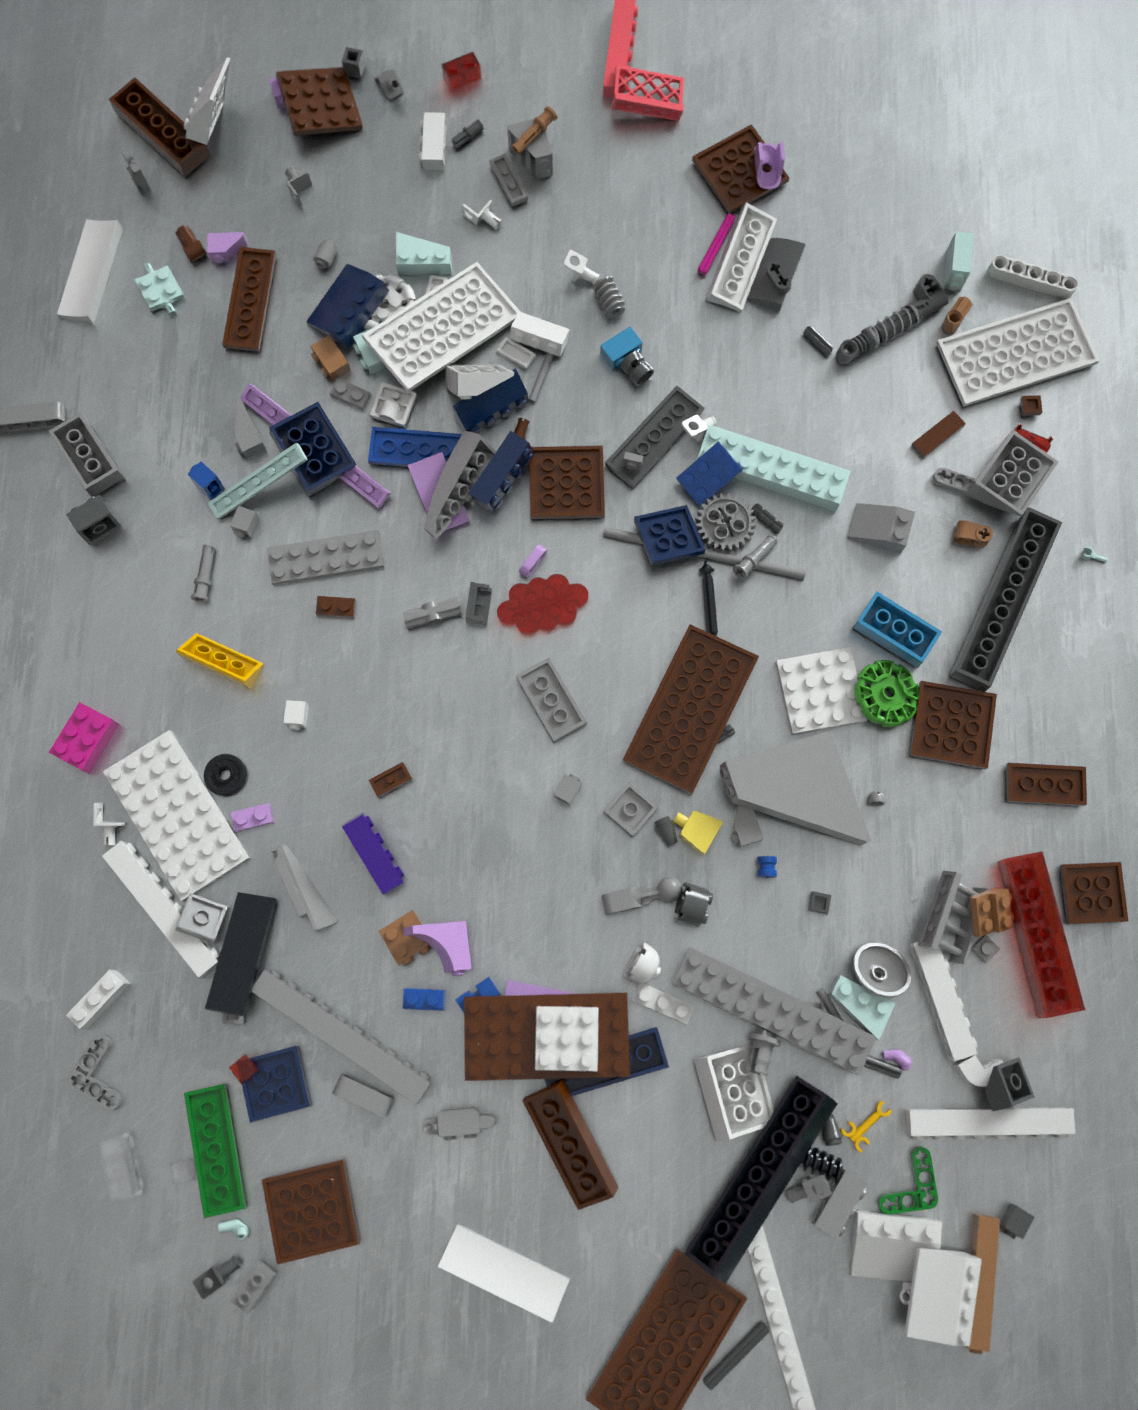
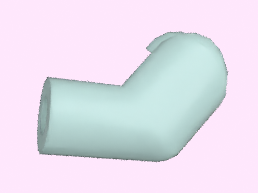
M238 1219L218 1224L220 1234L232 1231L238 1240H244L249 1233L247 1226Z

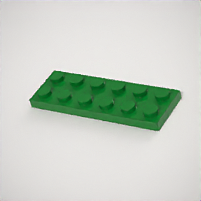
M226 1083L185 1092V1104L203 1217L208 1218L246 1209Z

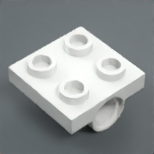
M382 382L370 412V417L405 428L417 397L416 392H407L403 388Z

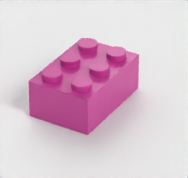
M79 702L48 753L90 774L119 724Z

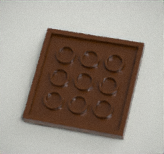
M343 67L276 72V78L294 135L362 130V120Z
M752 124L692 156L693 163L730 214L742 208L746 203L749 204L776 189H764L757 182L754 148L759 142H762V144H765V142ZM764 164L762 166V170L764 172H770L772 170L771 166L768 164ZM784 169L782 172L781 183L778 187L789 182V176L787 175Z
M603 445L532 447L534 456L529 463L531 519L605 518Z
M920 681L909 756L987 769L997 694Z
M344 1159L262 1179L277 1265L360 1244Z

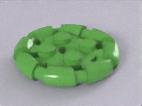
M879 660L875 661L872 665L868 664L859 673L857 677L858 682L854 687L856 703L860 704L862 714L871 722H878L883 727H897L902 722L907 723L917 711L919 686L914 682L912 673L903 665L894 664V661ZM892 671L895 672V677L891 675ZM866 682L870 683L868 687L865 686ZM885 688L892 692L891 698L885 695ZM867 698H870L872 705H868ZM896 710H899V716L897 715ZM880 712H885L884 717L880 715Z

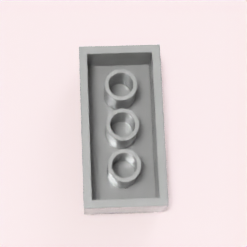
M81 412L48 431L91 497L96 496L124 479Z

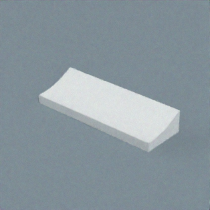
M748 203L740 209L705 301L717 303L738 312L743 310L776 224V218Z
M86 219L57 312L59 318L89 324L95 323L123 230L118 220L96 221Z
M457 1224L438 1265L439 1268L551 1323L570 1281V1278Z

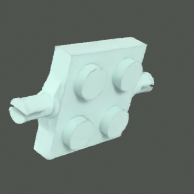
M147 262V265L143 264L147 274L134 280L150 311L166 308L170 316H173L172 312L175 315L176 311L173 304L183 299L184 295L169 267L165 266L158 270H153L149 262Z

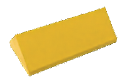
M198 633L194 634L176 651L183 660L251 690L263 667V663Z

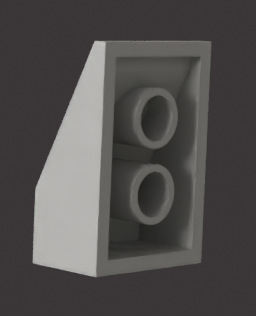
M857 503L847 538L902 553L907 545L915 512L896 506Z

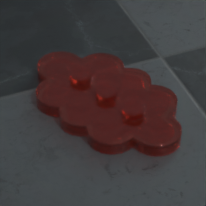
M553 574L547 580L535 577L528 585L517 583L511 587L509 600L502 602L498 606L497 617L504 625H516L518 631L524 635H533L539 629L550 632L558 624L568 626L576 620L577 609L583 607L588 601V591L582 584H569L568 579L561 574Z

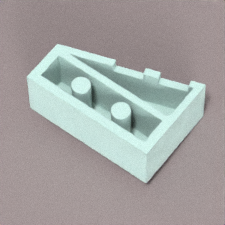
M396 232V267L398 275L452 274L450 247Z
M841 975L835 977L828 993L867 1033L875 1036V1040L880 1039L896 1003L869 992L863 986Z

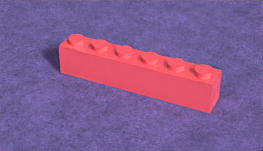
M615 0L603 97L613 98L616 65L631 68V66H628V62H632L633 51H630V47H634L635 36H632V32L636 31L637 21H634V17L638 16V6H635L636 0ZM619 72L623 80L629 77L626 73ZM623 86L618 89V93L624 94V92H627Z

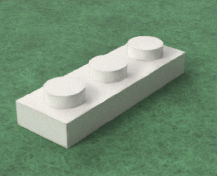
M638 983L632 998L633 1002L687 1025L695 1005L646 984Z

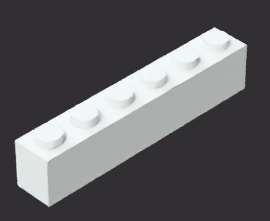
M919 941L909 944L949 1061H957L976 1055L978 1045L975 1038L971 1037L969 1031L971 1025L968 1018L964 1017L962 1011L964 1005L962 1000L957 997L955 991L957 990L955 980L950 977V965L947 959L943 957V949L940 947L937 950L926 949L918 945Z

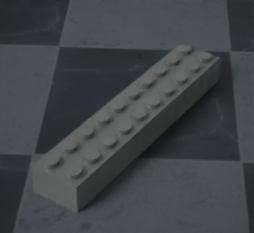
M1030 507L1019 517L950 673L951 677L984 692L992 686L1063 522Z

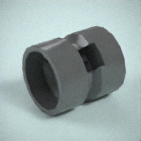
M638 350L627 355L620 364L627 375L630 374V379L636 386L645 383L654 373V369L648 362H644L645 358Z

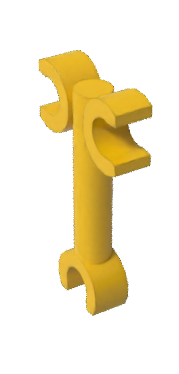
M879 1101L876 1104V1111L857 1129L855 1124L850 1121L847 1122L851 1127L850 1132L846 1133L844 1129H840L841 1134L848 1137L854 1143V1148L857 1151L862 1152V1149L859 1147L860 1141H864L867 1145L870 1144L869 1140L862 1135L882 1116L887 1117L892 1113L891 1109H888L886 1112L881 1111V1106L885 1103L884 1101Z

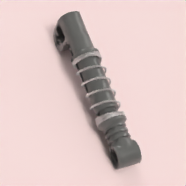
M931 274L923 275L914 288L919 301L906 304L905 307H901V311L898 313L894 311L891 317L885 316L884 321L878 320L877 325H870L864 328L861 334L843 341L836 352L837 360L843 364L850 363L858 355L867 350L878 348L879 343L885 344L887 339L892 340L895 334H902L903 330H909L911 325H918L922 322L923 318L948 304V296L937 279Z

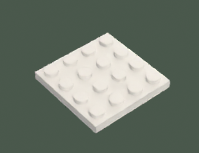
M851 647L776 660L792 735L861 723L868 720L860 711L862 710L860 704L856 703L854 687L858 682V676Z

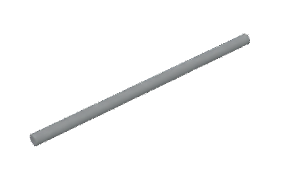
M609 527L604 529L603 536L643 544L639 534ZM706 549L705 554L698 555V557L734 565L740 564L743 558ZM759 561L756 568L757 570L804 580L806 574L805 570Z

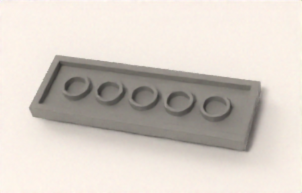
M378 530L267 548L273 585L384 568Z

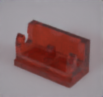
M1018 424L1015 427V432L1047 453L1049 451L1050 443L1054 437L1049 436L1047 439L1021 428L1022 424Z

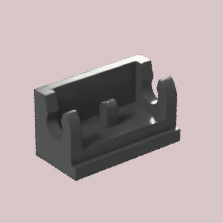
M470 583L465 616L466 623L487 626L492 588H489L490 585Z

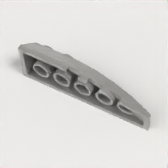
M468 431L463 432L439 477L424 530L434 539H438L451 524L452 517L462 511V505L472 499L469 495L470 490L496 453V450L481 434Z

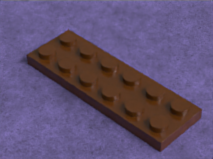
M239 248L222 342L224 348L260 351L276 260L275 250Z

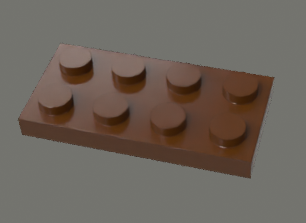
M1026 763L1006 764L1007 802L1071 806L1087 805L1086 767Z

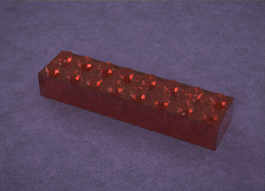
M1043 851L997 861L1004 888L1009 889L1012 895L1010 907L1014 914L1013 923L1038 1018H1050L1084 1011V1002Z

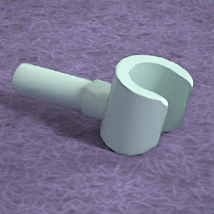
M1087 546L1083 549L1084 552L1090 554H1082L1083 560L1087 561L1092 558L1105 563L1108 561V558L1095 554L1091 547Z

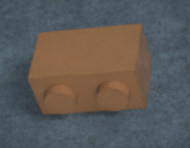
M330 335L311 345L313 360L316 364H321L322 367L320 369L325 377L329 376L332 382L351 371L349 363Z

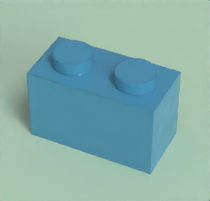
M630 326L601 344L600 354L613 370L616 367L619 368L623 359L631 352L638 350L641 353L643 342Z

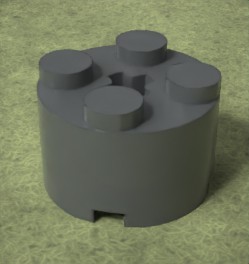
M685 882L682 886L686 888L682 891L680 898L676 902L675 913H678V917H674V920L699 927L707 922L708 913L706 910L708 905L712 903L713 893H710L708 888Z

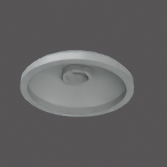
M873 942L860 947L854 955L853 970L860 984L869 992L884 998H894L903 994L909 987L911 982L910 967L905 958L896 949L883 943Z

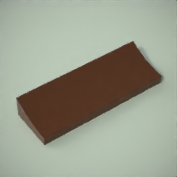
M562 1078L550 1086L524 1097L522 1101L577 1209L580 1210L613 1198L618 1186L564 1079Z

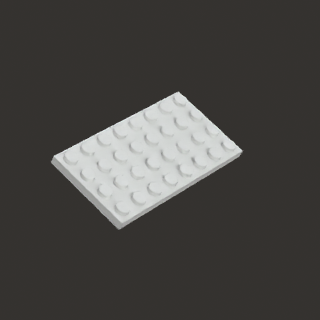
M476 262L363 334L362 339L405 390L410 392L446 368V366L457 361L511 325L520 311L480 264Z
M1072 298L940 339L936 343L963 407L1098 364L1100 361Z
M168 730L103 771L182 902L188 899L190 893H198L250 859L171 730Z

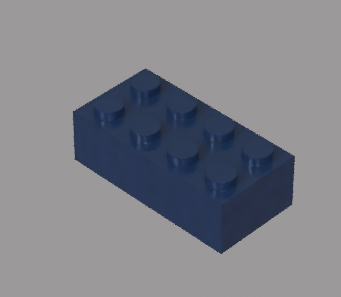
M509 432L470 490L469 495L474 502L491 513L500 508L504 495L510 493L515 479L518 480L521 477L525 464H529L533 459L534 455L530 443L514 432Z

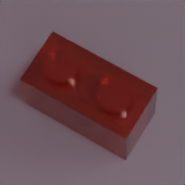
M474 52L441 64L443 78L450 91L482 79L480 63Z

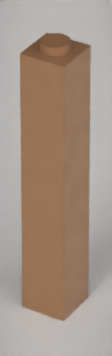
M973 1214L970 1254L982 1259L970 1345L966 1346L969 1352L975 1354H982V1351L990 1352L1000 1219L980 1214Z

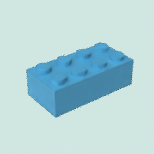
M877 591L853 626L855 630L916 668L924 662L942 633L941 630Z

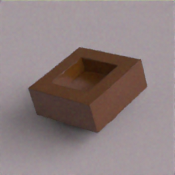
M1041 395L1021 397L1022 416L1042 414Z

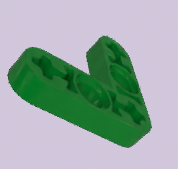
M917 1146L910 1153L916 1190L881 1195L877 1200V1206L880 1211L885 1214L927 1210L937 1206L938 1193L932 1158L928 1149ZM920 1150L921 1153L925 1154V1157L922 1158L923 1165H928V1168L921 1167L917 1169V1165L921 1166L920 1159L916 1158ZM923 1171L928 1172L930 1176L927 1183H921L919 1180V1175ZM931 1186L932 1189H927L928 1195L933 1197L929 1201L930 1204L923 1201V1198L926 1197V1190H921V1187ZM907 1195H910L913 1199V1204L910 1207H905L902 1203L903 1198ZM886 1198H888L890 1202L897 1201L900 1208L897 1209V1205H890L887 1210L886 1207L882 1206V1203H885Z

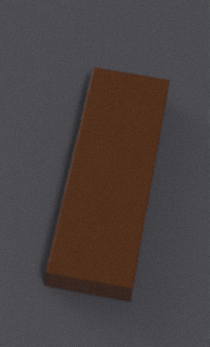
M953 410L914 441L912 446L925 458L963 428L966 423Z

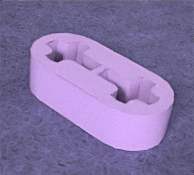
M539 544L522 564L519 573L526 578L529 577L545 557L547 549Z

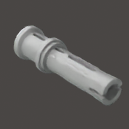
M768 535L751 554L745 555L742 558V562L733 567V572L739 579H746L748 573L756 569L758 562L777 544V539L771 542L775 538L773 535Z
M203 545L198 576L194 579L195 588L191 599L197 602L208 601L207 592L208 587L211 586L209 576L215 547H212V545Z

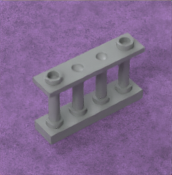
M943 871L918 945L932 950H937L940 947L952 953L950 962L966 965L975 939L970 900L967 908L953 901L957 891L972 897L989 889L974 887L972 890L960 883L962 875L958 872ZM950 910L964 916L961 927L947 920ZM944 928L958 934L955 946L941 939Z

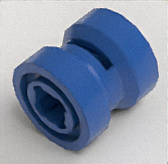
M757 857V863L759 864L757 877H777V870L775 869L777 857Z

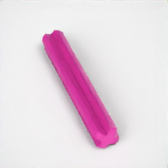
M728 213L724 218L698 267L699 274H707L735 221L734 215Z

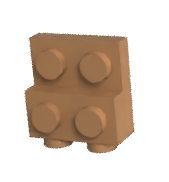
M994 887L970 897L974 936L982 937L991 932L1000 933L1013 927L1014 914L1010 907L1012 895L1009 889Z
M413 910L379 931L399 966L401 964L406 966L414 961L413 957L420 953L422 956L431 950V945L424 940L412 936H404L403 928L412 925H422Z

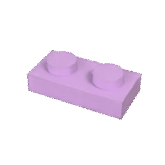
M269 803L230 812L235 832L274 823Z

